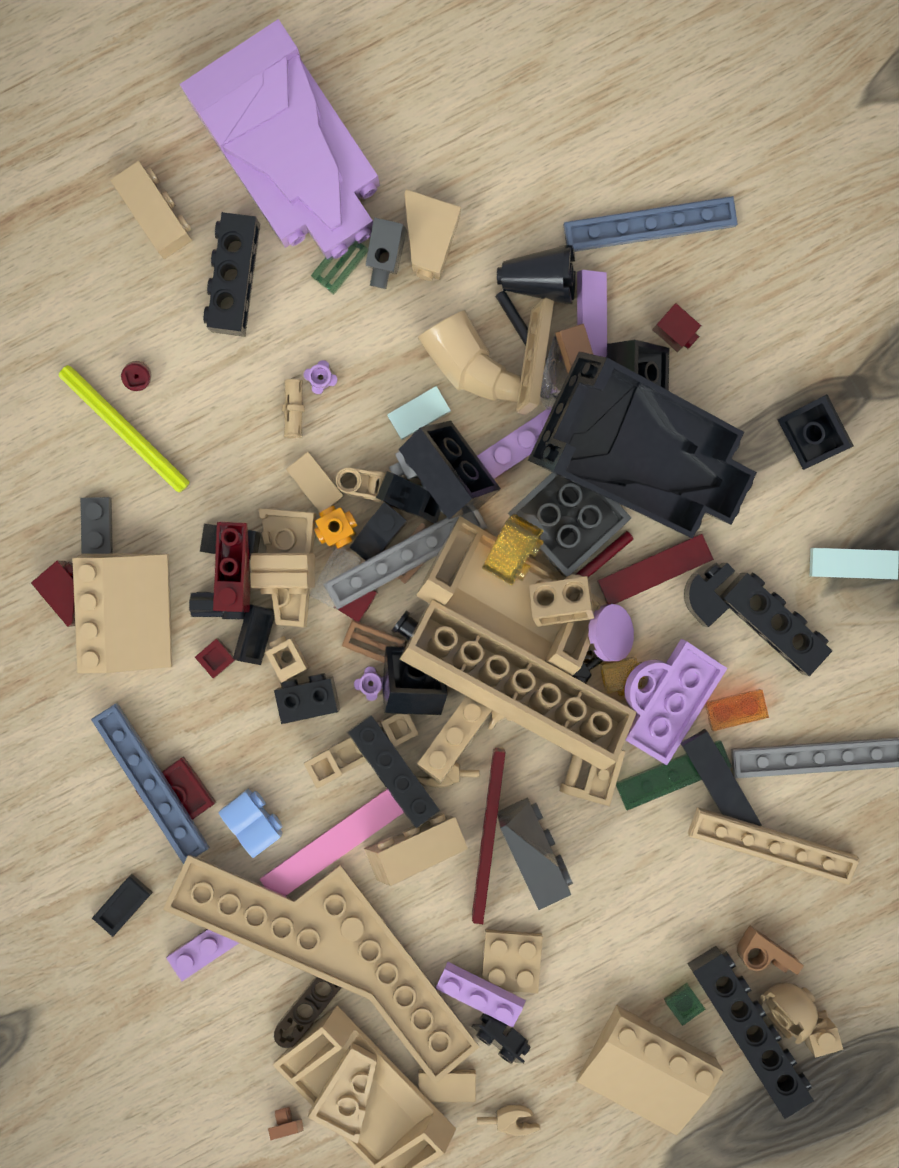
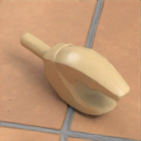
M456 762L441 784L432 777H418L417 779L423 785L433 788H444L460 782V777H480V770H460V764Z
M522 1105L502 1107L497 1110V1117H477V1125L497 1124L498 1131L512 1136H526L541 1130L540 1125L536 1123L516 1122L519 1117L533 1115L532 1110Z

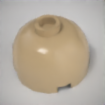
M787 982L778 983L759 997L760 1005L762 1006L766 1003L771 1013H766V1016L787 1039L794 1036L797 1038L795 1043L800 1044L815 1030L818 1022L817 1008L814 1004L815 997L807 988H800L795 984Z

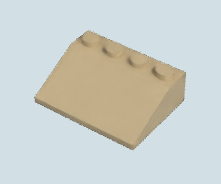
M81 554L74 557L73 581L77 673H115L172 667L169 554Z
M616 1005L576 1081L667 1131L678 1135L708 1100L723 1070L717 1059Z

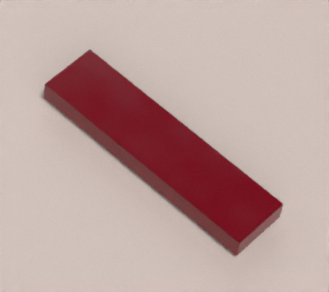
M699 534L693 537V539L690 538L601 578L597 582L607 604H617L714 559L703 534Z

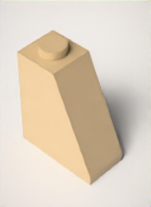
M406 189L404 197L413 272H416V276L423 280L432 281L433 278L440 280L461 217V207Z

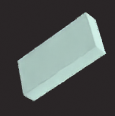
M437 386L387 414L399 437L403 440L414 434L420 427L431 424L450 413L451 410Z

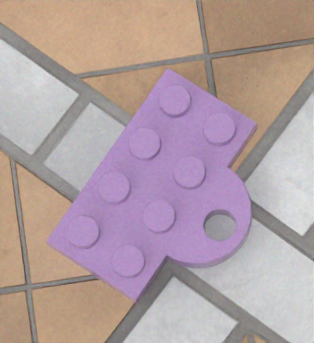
M683 639L679 641L666 663L660 660H648L636 666L629 674L625 684L626 701L629 707L637 712L626 741L667 765L728 668ZM643 676H647V685L642 689H638L639 680Z

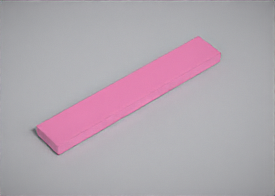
M385 789L263 875L260 881L264 887L286 896L404 812L390 792Z

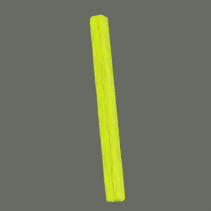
M67 365L59 372V377L177 492H182L187 488L189 481L75 369Z

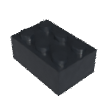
M451 420L420 427L398 449L403 455L406 464L414 470L421 480L424 489L432 495L438 504L439 510L448 519L478 510L501 489Z

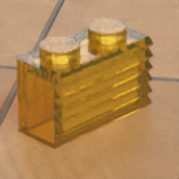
M517 514L511 515L505 522L482 569L511 586L518 579L523 581L531 568L527 564L530 556L536 557L544 544V541L540 539L544 530L529 523L522 517H518Z

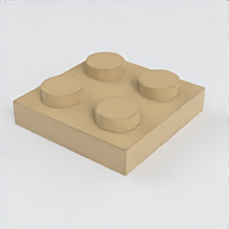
M485 929L482 979L506 991L538 993L542 933Z

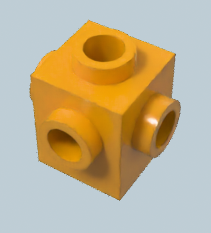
M331 506L319 513L321 518L315 520L318 527L314 531L321 544L327 543L329 547L336 545L337 549H340L353 542L351 537L356 535L354 527L358 525L350 510L345 513L343 508L336 509L335 506ZM333 521H337L340 525L337 532H331L329 529V525Z

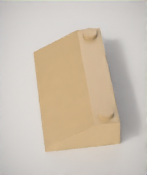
M460 516L426 574L416 596L428 603L434 600L571 676L581 668L590 646V619L537 627L532 618L529 585L536 584L537 581L542 579L558 581L565 580V577ZM574 593L570 596L569 600L578 601L582 598L583 594ZM591 593L593 611L599 610L602 605H606V601ZM546 597L540 604L547 606L553 602L554 598Z
M337 1005L315 1022L293 1047L288 1048L273 1063V1066L313 1105L351 1043L377 1055L376 1067L358 1144L342 1136L372 1168H423L445 1154L456 1131V1128Z

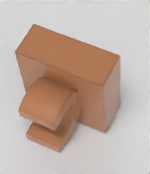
M290 1107L275 1110L278 1126L268 1128L270 1141L304 1131L302 1119L292 1122Z

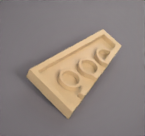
M259 509L264 530L262 532L263 542L266 545L267 553H313L316 513ZM278 588V594H271L276 625L307 627L310 588H306V594H288V588Z

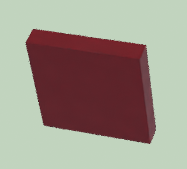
M184 756L162 771L192 820L216 803Z

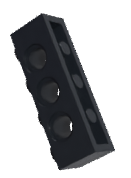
M222 212L221 220L216 222L215 238L218 239L217 250L213 249L211 254V266L214 267L213 278H209L207 284V294L211 296L209 306L205 307L203 315L204 324H207L206 327L212 333L246 337L260 223L255 216ZM240 241L241 247L238 251H228L230 243ZM228 270H237L235 279L231 281L224 279L225 273ZM227 297L234 299L232 307L221 309L223 299Z
M753 572L750 575L748 573H740L720 595V598L730 607L729 609L798 672L810 677L833 652L827 646L828 639L820 632L815 630L813 633L805 626L808 623L807 620L796 611L791 613L784 607L786 601L775 592L770 594L763 587L765 582ZM754 595H758L761 599V607L756 611L750 606V599ZM779 614L782 618V626L775 630L771 625V620L773 616ZM797 634H801L803 637V645L799 649L794 648L792 643L794 636Z
M369 715L346 732L414 827H419L440 811L372 715Z

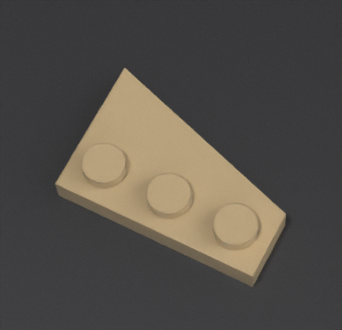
M351 1043L309 1110L308 1118L358 1144L376 1067L377 1055Z

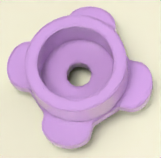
M321 360L318 362V365L304 371V378L311 383L312 391L315 394H322L325 388L337 384V377L329 370V363L327 361ZM319 375H323L322 380L318 379Z
M367 667L364 670V675L354 681V687L356 690H361L369 701H374L377 699L380 690L383 689V677L376 673L374 667ZM373 681L374 685L369 686L368 682Z

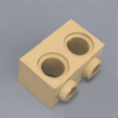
M570 575L565 580L558 581L542 579L537 581L536 584L529 585L532 618L537 627L594 619L591 587L587 576ZM574 593L583 594L582 598L578 601L569 600L570 596ZM546 597L554 598L553 602L547 606L540 604Z

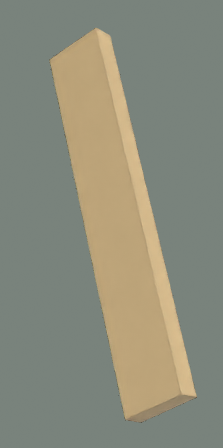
M699 807L696 808L687 832L689 837L847 885H850L860 861L856 855Z

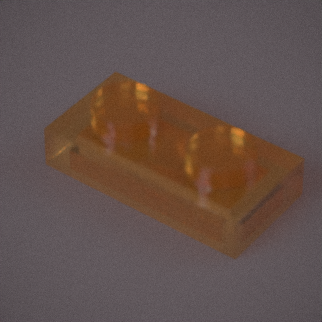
M762 689L708 701L705 704L712 731L769 718Z

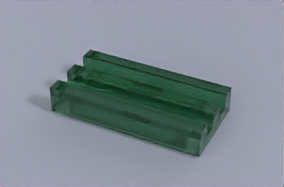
M354 241L325 278H322L321 274L332 262L333 256L328 259L325 257L312 273L311 278L334 295L368 253V248L362 243ZM356 248H358L360 251L356 254V256L352 259V261L348 264V266L344 269V271L340 274L336 281L331 285L329 282L333 279V277L349 259V257L356 250Z

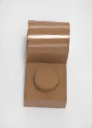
M749 925L737 945L738 956L753 971L765 969L771 961L785 973L789 969L798 975L804 967L794 955L751 925ZM759 948V953L755 958H748V953L751 949Z

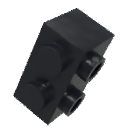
M325 673L308 676L309 682L298 684L297 679L280 682L281 688L274 690L281 724L339 712L340 706L333 676L326 678Z

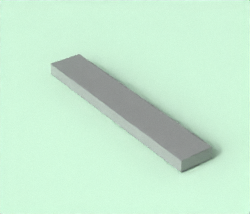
M479 510L461 515V517L483 530L488 528ZM460 516L452 519L445 518L324 583L323 585L336 609L342 608L437 556Z
M899 737L731 749L734 778H750L899 767Z

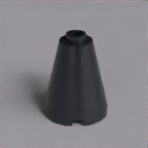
M563 245L503 261L502 267L497 268V284L502 285L504 291L541 299L548 298L564 304H572V300L575 297L576 271H574L572 263L575 262L573 245Z

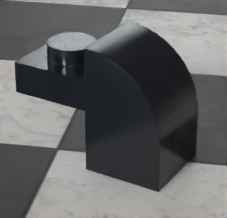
M386 472L376 498L397 509L436 524L441 511L432 495L423 486L412 483L394 473Z
M716 562L704 572L705 579L699 574H692L685 585V604L689 612L704 627L711 626L730 608L714 591L735 572L729 563L718 565Z

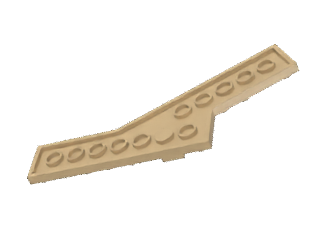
M189 854L163 908L164 911L369 999L434 1085L479 1048L478 1043L341 864L293 900Z

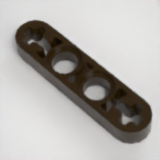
M315 977L278 1022L274 1031V1040L278 1046L282 1048L293 1047L342 987ZM319 982L328 983L331 987V992L325 996L319 995L315 989L316 984ZM301 1004H308L312 1007L313 1014L308 1018H303L298 1014L297 1008ZM294 1020L297 1025L293 1029L292 1037H282V1029L287 1030Z

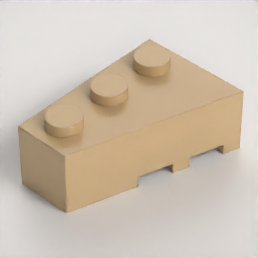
M444 813L429 818V823L417 828L412 826L405 829L402 834L386 838L377 844L365 848V853L376 880L392 886L467 850L468 847L454 816H445Z

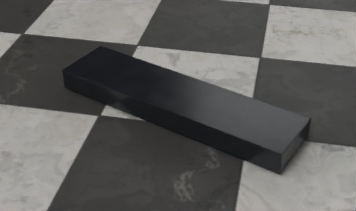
M703 729L681 742V746L721 814L762 826L708 731Z

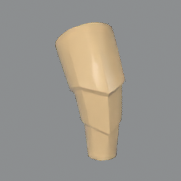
M466 310L446 318L418 337L425 350L458 391L463 389L493 401L496 399L512 402L518 401L521 376L507 371L506 367L489 357L490 351L472 324Z

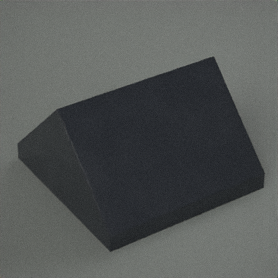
M827 394L777 419L803 470L854 446Z

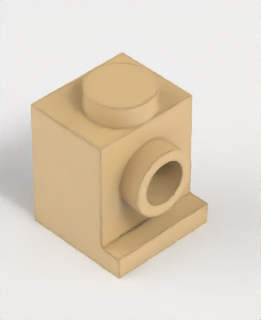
M282 636L269 643L271 649L265 653L281 683L310 667L294 638L287 640L285 636ZM285 651L292 654L290 662L283 660L282 655Z
M827 1011L817 1012L818 1022L816 1028L804 1040L815 1058L843 1050L838 1029L829 1019Z

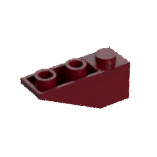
M217 522L213 611L249 612L251 580L247 523Z

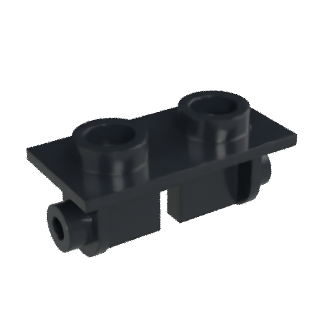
M483 1013L480 1017V1020L483 1021L482 1024H473L471 1026L478 1032L476 1037L488 1046L491 1043L500 1050L498 1055L510 1064L513 1062L524 1064L525 1061L520 1055L525 1056L529 1052L531 1046L528 1044V1040L513 1028L505 1036L503 1032L508 1025Z

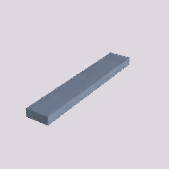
M734 196L569 221L564 222L563 227L566 245H573L574 252L733 228L738 223Z
M116 703L91 719L182 863H185L189 854L197 857L208 850L210 847L119 704Z

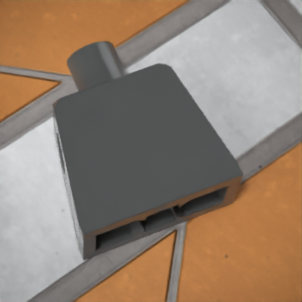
M374 217L366 259V266L373 269L369 286L387 289L389 274L398 273L407 233L404 224ZM388 252V261L381 263L379 261L380 255Z

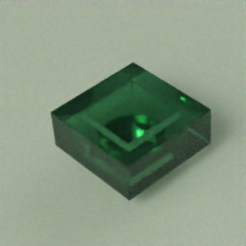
M688 983L664 999L682 1026L706 1010Z

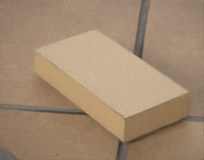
M309 452L286 468L287 472L319 512L335 505L344 497Z
M419 1070V1091L430 1102H476V1070H452L435 1085L424 1070Z

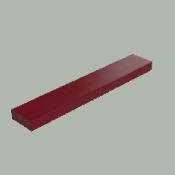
M503 748L493 749L472 908V921L474 924L483 925L506 754Z

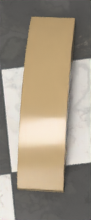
M393 714L377 722L394 747L419 735L409 714ZM349 737L303 764L316 789L367 760Z

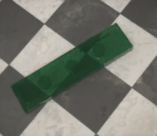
M715 741L714 743L729 769L732 768L722 741ZM687 754L671 759L667 765L662 763L620 780L616 783V788L626 811L696 783L701 778Z

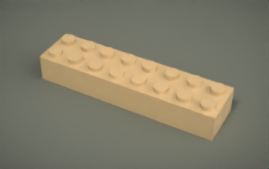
M434 600L431 601L424 611L400 657V660L603 771L617 762L637 713Z

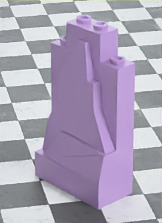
M279 19L180 83L192 108L285 248L289 245H298L305 239V235L310 233L328 261L332 257L334 259L340 258L348 251L349 246L355 242L362 243L371 236L373 220L359 199L362 197L363 199L369 198L377 191V187L380 186L378 175L303 64L297 46Z

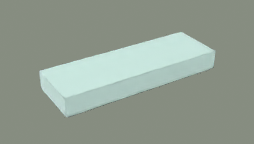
M810 548L809 576L898 579L899 551Z

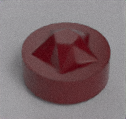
M129 362L122 370V383L129 390L142 391L151 381V371L143 362Z

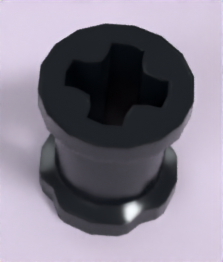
M406 610L391 631L394 633L398 632L410 640L418 622L409 616L410 613Z

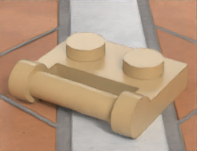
M621 750L617 762L604 771L590 764L584 788L576 786L583 759L573 754L565 783H561L559 791L610 807L626 751Z

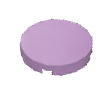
M602 605L599 610L594 611V619H590V644L594 643L596 650L593 651L603 661H621L627 657L633 645L634 628L632 620L627 611L620 605Z

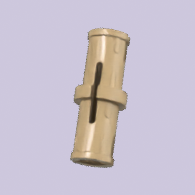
M285 379V404L282 405L285 419L284 438H302V413L305 412V406L302 405L303 380Z

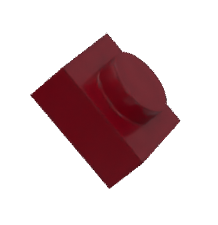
M216 638L195 656L196 660L213 679L236 661L233 659L232 653L219 638Z

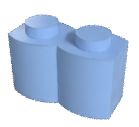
M248 788L221 808L218 813L228 828L236 835L245 850L254 858L282 836L281 828H283V825L275 814L269 815L263 807L266 803L257 791L252 793Z

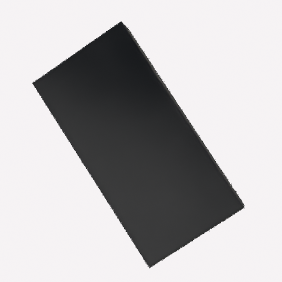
M250 604L249 612H246L233 656L234 660L256 665L262 664L275 617L273 609Z
M131 874L92 919L114 937L153 892Z

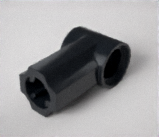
M191 593L189 600L191 617L244 619L246 612L213 611L214 593Z

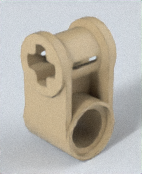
M344 468L337 473L336 485L346 495L384 503L376 498L378 492L375 493L377 481H379V491L386 473ZM346 474H353L357 477V484L352 489H346L341 485V479Z

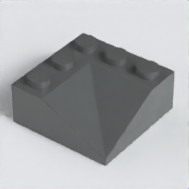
M554 473L546 477L508 513L541 553L565 578L570 576L631 519L630 515L618 503Z
M527 797L498 811L500 829L538 910L571 896L568 886L573 884L561 854L558 856L554 855L551 846L555 845V841L549 829L543 831L539 820L543 819L537 803L531 805Z

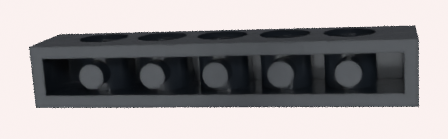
M715 946L687 963L784 1119L814 1102L808 1092L812 1089L811 1084L803 1072L799 1075L793 1068L797 1064L796 1060L788 1048L785 1050L781 1049L778 1044L782 1040L781 1036L773 1024L767 1026L764 1022L763 1017L767 1014L758 1000L752 1002L747 993L752 990L742 975L737 978L732 969L736 965L726 951L722 954L718 947ZM720 977H728V981L724 986H716V982ZM743 1001V1006L739 1010H731L735 1002ZM751 1026H758V1030L754 1034H747V1030ZM773 1050L771 1057L762 1058L764 1052ZM788 1075L786 1081L782 1083L777 1082L780 1076Z

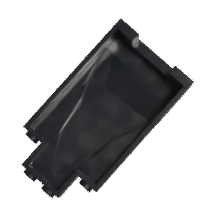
M578 352L528 459L533 464L575 482L692 539L700 528L705 514L732 525L757 472L732 459L740 446V441L744 434L742 430L607 357Z

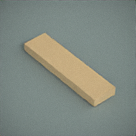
M548 298L542 299L531 309L516 407L517 413L527 415L539 406L554 301Z

